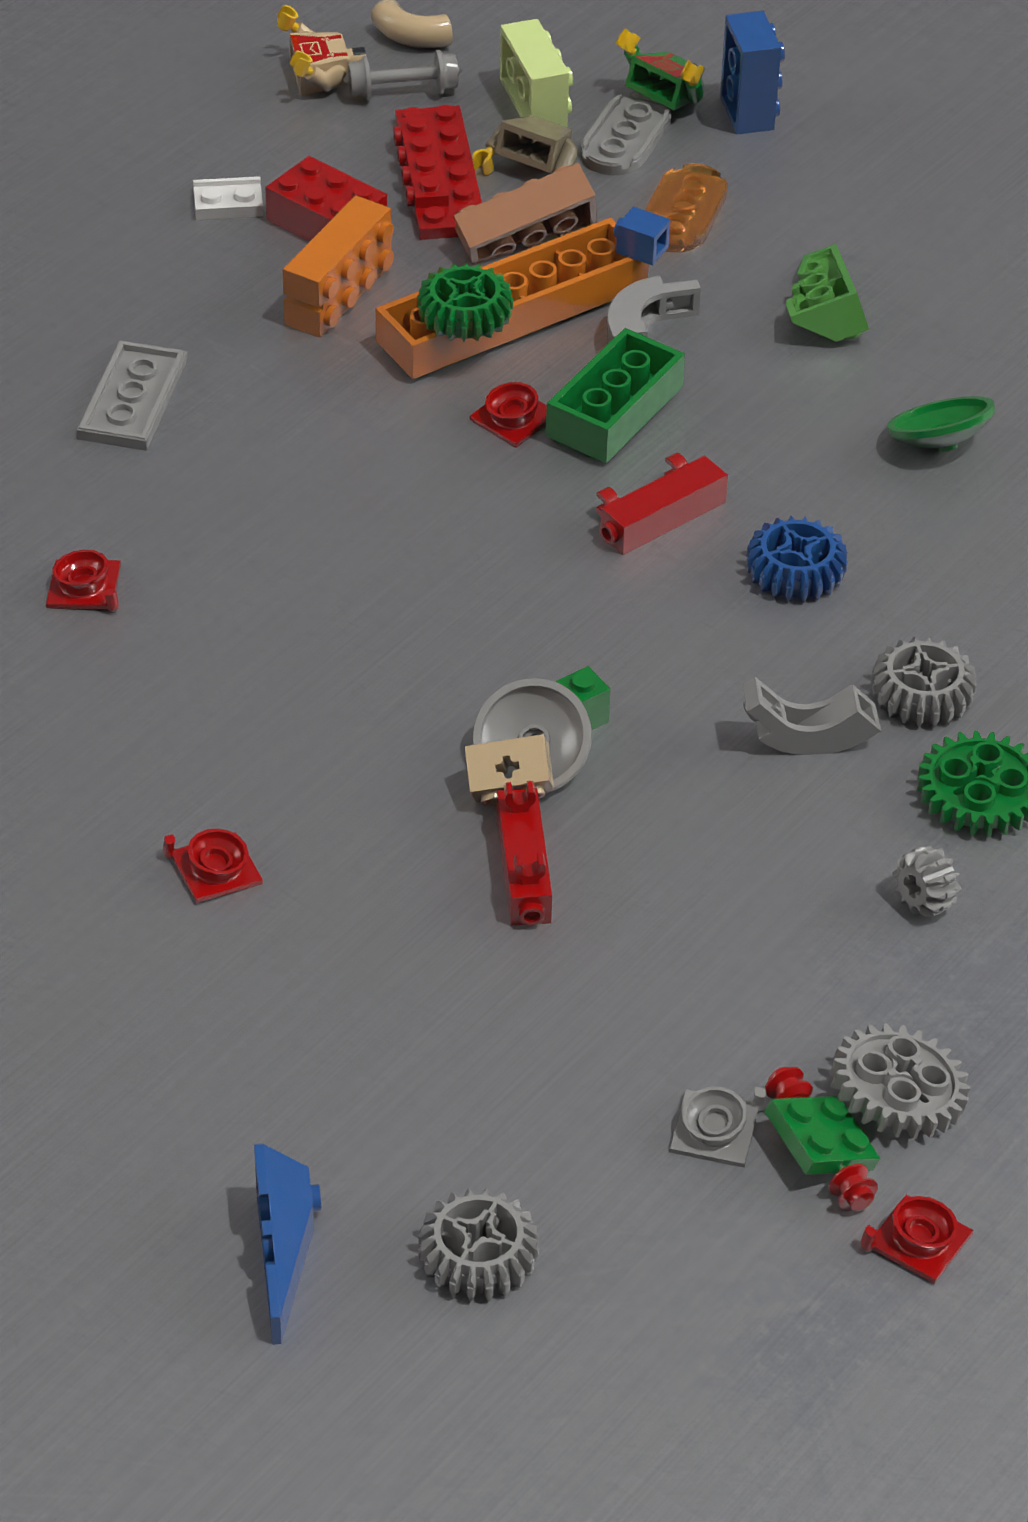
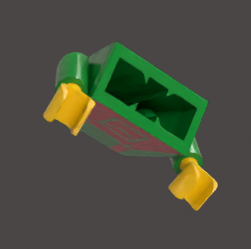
M623 29L615 43L624 50V55L630 65L625 83L626 87L672 110H676L690 102L698 103L702 100L704 94V82L702 80L705 70L704 66H697L695 63H691L690 60H685L670 52L642 54L637 46L641 38L635 33L628 31V29Z

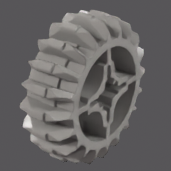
M913 636L910 643L899 639L896 646H887L885 652L878 655L871 677V682H873V698L878 700L879 709H888L890 718L900 716L903 724L913 721L917 723L918 728L922 723H929L935 728L937 723L941 721L949 725L953 717L961 718L965 710H969L973 702V696L976 693L977 682H975V666L970 664L968 655L959 653L958 646L946 647L945 640L940 643L931 642L930 637L926 641H918Z
M468 1187L464 1197L460 1198L451 1192L447 1203L436 1201L433 1212L426 1213L423 1226L418 1233V1244L420 1245L419 1259L424 1264V1271L427 1277H435L438 1289L449 1286V1291L453 1298L460 1292H466L470 1302L476 1294H484L486 1299L490 1301L493 1292L498 1291L507 1297L510 1285L521 1288L525 1276H531L536 1258L539 1256V1244H537L539 1232L536 1225L533 1224L530 1211H522L519 1200L507 1203L504 1191L498 1196L493 1197L490 1196L487 1187L481 1195H474Z

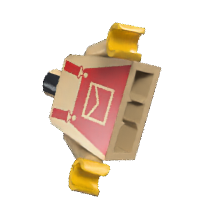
M283 5L277 14V25L282 31L291 30V33H289V64L293 68L300 94L307 95L347 86L348 84L344 81V78L348 75V63L360 61L362 56H366L365 47L347 48L343 35L339 32H314L302 22L296 23L295 21L298 18L296 10L291 6Z

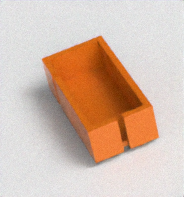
M355 195L283 268V294L287 295L284 299V325L321 338L330 327H334L337 324L339 318L348 308H352L357 299L373 286L375 280L384 271L389 270L394 259L391 243L394 226L391 223V208Z

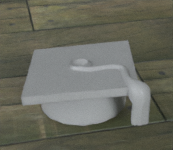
M756 1086L753 1102L743 1100L733 1090L724 1087H706L698 1091L686 1089L671 1142L670 1153L744 1168L758 1112L764 1110L767 1106L766 1089Z

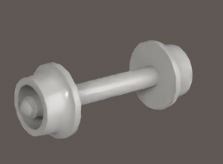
M440 50L435 51V66L370 71L367 56H362L360 61L348 63V75H346L344 81L349 85L351 96H363L366 100L371 99V84L436 79L438 93L444 94L445 90L458 87V76L462 69L457 65L455 54H443Z

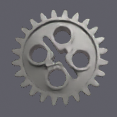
M884 1023L881 1032L870 1024L867 1026L865 1033L855 1029L851 1038L845 1036L841 1046H838L830 1070V1075L834 1076L831 1087L840 1090L837 1099L839 1101H851L848 1108L849 1113L861 1111L864 1114L861 1121L863 1124L874 1120L878 1122L877 1131L882 1132L886 1126L892 1127L895 1137H899L902 1130H907L913 1139L917 1138L919 1130H922L930 1138L933 1137L936 1128L945 1133L949 1124H957L969 1099L967 1096L971 1086L965 1084L969 1075L966 1072L959 1071L962 1064L961 1060L948 1059L952 1051L950 1048L941 1050L936 1048L937 1038L926 1042L922 1040L921 1030H918L912 1036L907 1033L905 1025H901L898 1032H893L888 1023Z

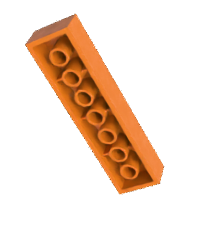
M610 217L482 267L484 270L493 268L495 274L503 275L504 281L510 283L513 297V309H511L509 324L503 325L502 332H493L492 338L481 336L479 341L469 338L463 342L461 338H454L449 341L447 335L437 337L435 330H427L426 323L421 322L419 307H417L418 291L375 308L376 342L412 379H415L610 302L627 286L648 278L649 264L616 253V237H614L616 222Z

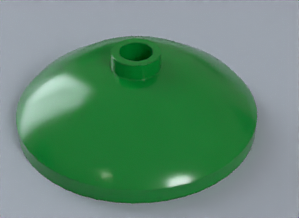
M966 396L949 398L904 411L893 417L888 422L887 427L889 435L900 442L918 448H937L938 452H947L958 448L959 442L971 438L991 420L996 409L994 401L987 397Z

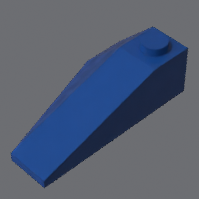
M254 1144L257 1206L272 1345L282 1344L313 1235V1212L322 1210L319 1184L311 1185L308 1166L265 1144Z

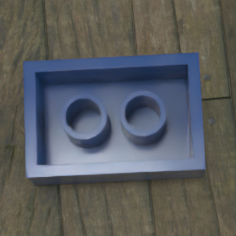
M764 11L725 15L720 99L737 135L775 130V118L780 115V103L777 94L778 89H782L783 84L780 62H783L785 59V49L783 43L778 42L775 26L773 23H769Z

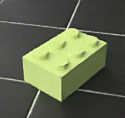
M538 19L501 25L500 81L520 117L536 116L568 128V114L572 113L569 87L573 85V76L570 67L564 65L560 50L558 48L555 49L549 31L544 30Z

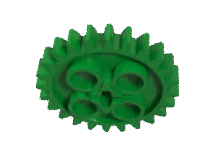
M974 731L973 737L970 739L962 732H958L956 742L947 736L944 737L943 746L932 744L931 753H924L923 762L919 765L917 791L922 792L921 803H930L929 814L941 812L940 823L943 824L950 820L955 821V831H958L965 825L969 826L970 835H974L977 829L981 828L987 837H991L993 828H998L1003 835H1007L1009 825L1017 830H1021L1023 820L1028 822V753L1023 754L1024 744L1020 743L1012 747L1009 745V736H1006L1001 741L995 740L994 732H990L987 739L981 738L978 731Z

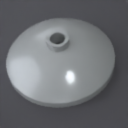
M527 678L501 687L486 700L474 724L473 745L544 734L549 744L554 790L573 779L585 764L592 743V728L584 705L572 691L548 679ZM514 766L508 767V773L505 774L506 778H512V773L516 770Z

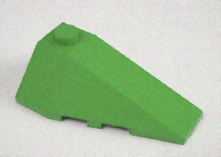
M837 244L804 255L797 272L799 281L793 284L791 289L793 298L787 299L786 302L792 323L836 342L842 339L853 340L859 337L862 332L870 330L857 291Z

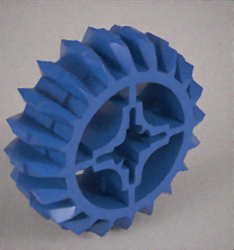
M790 515L787 521L776 518L773 524L764 523L761 530L754 532V536L747 546L746 566L748 573L751 574L752 583L759 584L761 592L771 591L773 598L780 595L785 596L788 602L792 598H799L804 603L807 597L819 600L821 594L831 595L832 589L840 587V583L847 571L848 552L846 545L842 542V535L834 534L833 526L822 527L820 520L809 522L806 516L802 520H795Z

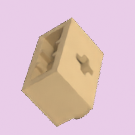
M544 734L465 746L469 788L475 802H481L483 805L488 806L497 805V791L504 790L506 782H511L512 790L527 789V781H533L535 788L538 789L539 798L544 797L545 792L555 791L549 744ZM514 766L516 770L513 771L512 778H506L505 774L508 773V767Z

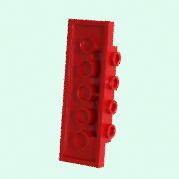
M441 105L439 107L427 108L409 107L407 109L395 110L396 126L393 127L394 145L397 147L398 164L402 166V184L406 186L407 207L413 206L419 239L457 238L454 215L469 205L476 206L482 203L460 105Z

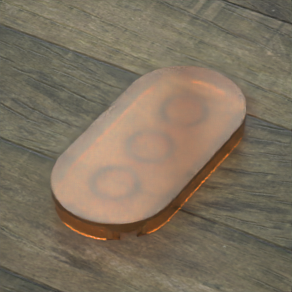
M690 163L683 165V169L675 171L674 167L668 170L661 178L645 211L670 219L669 248L665 252L678 253L690 251L701 246L707 239L727 198L728 183L726 179L723 180L721 178V173L716 169L703 164Z

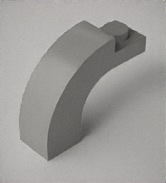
M659 275L642 279L624 288L615 296L608 309L606 345L624 328L647 337L646 327L655 322L698 316L701 293L698 280L663 284Z
M755 676L742 684L745 697L743 707L749 718L756 722L759 740L779 751L796 755L831 754L852 748L881 732L875 703L853 684L826 700L810 704L792 703L782 699Z

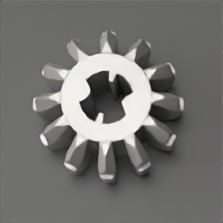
M930 845L926 847L920 846L912 849L911 852L904 854L897 860L898 869L892 873L898 881V885L894 889L900 891L902 895L901 904H909L912 915L935 916L957 903L956 894L962 890L956 881V877L960 873L954 871L952 867L953 858H945L942 848L934 849Z

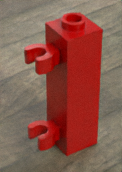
M675 453L665 458V462L672 469L664 472L663 477L621 498L610 487L596 493V496L603 502V504L596 507V512L601 516L600 536L607 544L612 545L622 555H625L726 503L728 474L705 455L688 463L683 455Z
M527 781V789L512 790L511 782H506L504 790L497 791V825L510 926L548 924L552 920V889L538 789L535 788L533 781Z

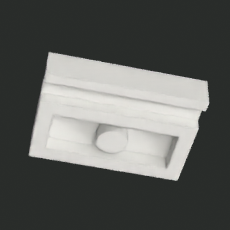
M260 176L193 180L196 220L263 217Z

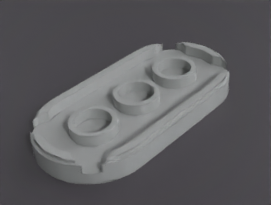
M636 91L630 92V96L623 98L622 94L615 96L608 102L582 139L581 159L583 163L591 170L606 175H624L638 170L643 166L668 130L671 123V109Z

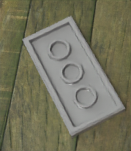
M120 340L77 428V439L147 451L188 361L187 351Z

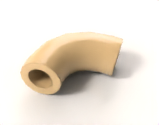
M382 0L372 9V22L390 40L405 46L418 48L445 47L452 44V26L446 14L434 16L414 15L404 11L394 0Z

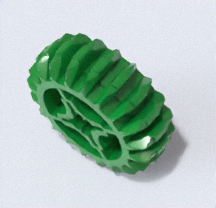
M467 262L464 266L457 267L452 263L451 268L439 267L437 273H429L428 278L421 282L419 295L417 296V307H419L421 322L426 323L427 330H435L437 337L447 335L449 341L454 338H461L463 342L469 338L479 341L481 336L492 338L493 332H502L503 325L509 324L511 309H513V297L510 283L504 281L503 275L495 274L493 268L484 270L481 264L471 267L468 266Z

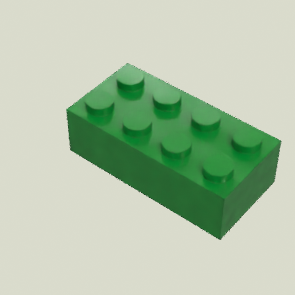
M624 328L547 402L546 437L607 463L683 387L685 353Z

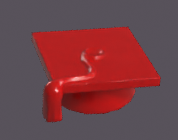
M509 382L492 389L486 396L485 404L469 416V420L516 448L546 425L547 405L539 401L536 390L530 385L522 382Z
M86 549L70 552L55 560L46 602L47 608L108 609L110 612L118 610L119 602L116 589L121 569V560H108L104 554Z
M219 828L206 829L197 833L190 840L188 846L178 849L174 848L176 840L173 834L164 837L163 855L166 859L173 860L196 903L263 884V879L249 856L246 843L236 832L233 833Z
M906 1194L878 1230L874 1229L871 1225H867L861 1238L860 1246L863 1251L870 1252L874 1250L935 1284L973 1235L974 1230L959 1223L952 1210L942 1202L930 1197H911Z

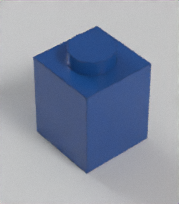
M633 206L623 218L618 219L615 225L616 253L653 266L669 248L670 219Z

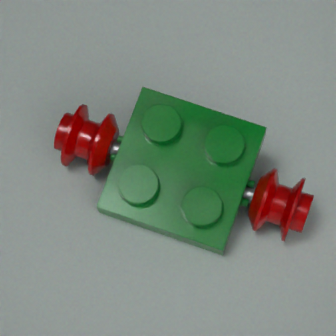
M781 1067L775 1070L769 1076L768 1082L765 1085L766 1095L771 1098L764 1111L805 1175L834 1173L828 1189L832 1195L840 1196L838 1205L842 1210L860 1211L865 1209L873 1202L878 1190L877 1182L874 1179L867 1178L868 1171H873L881 1159L869 1142L868 1137L863 1133L851 1113L848 1112L845 1103L837 1099L838 1096L811 1097L813 1087L808 1081H802L804 1075L800 1068Z

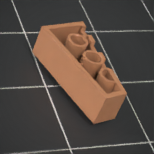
M579 162L571 166H562L548 176L528 180L517 189L510 192H500L486 202L463 208L454 215L456 233L471 263L476 264L513 253L516 245L523 244V246L529 248L540 245L545 237L555 234L561 237L573 232L572 229L582 226L587 227L597 223L596 195Z

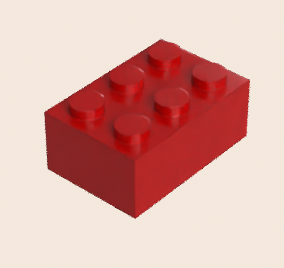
M307 156L265 187L266 220L310 242L355 195L387 206V194L318 159Z

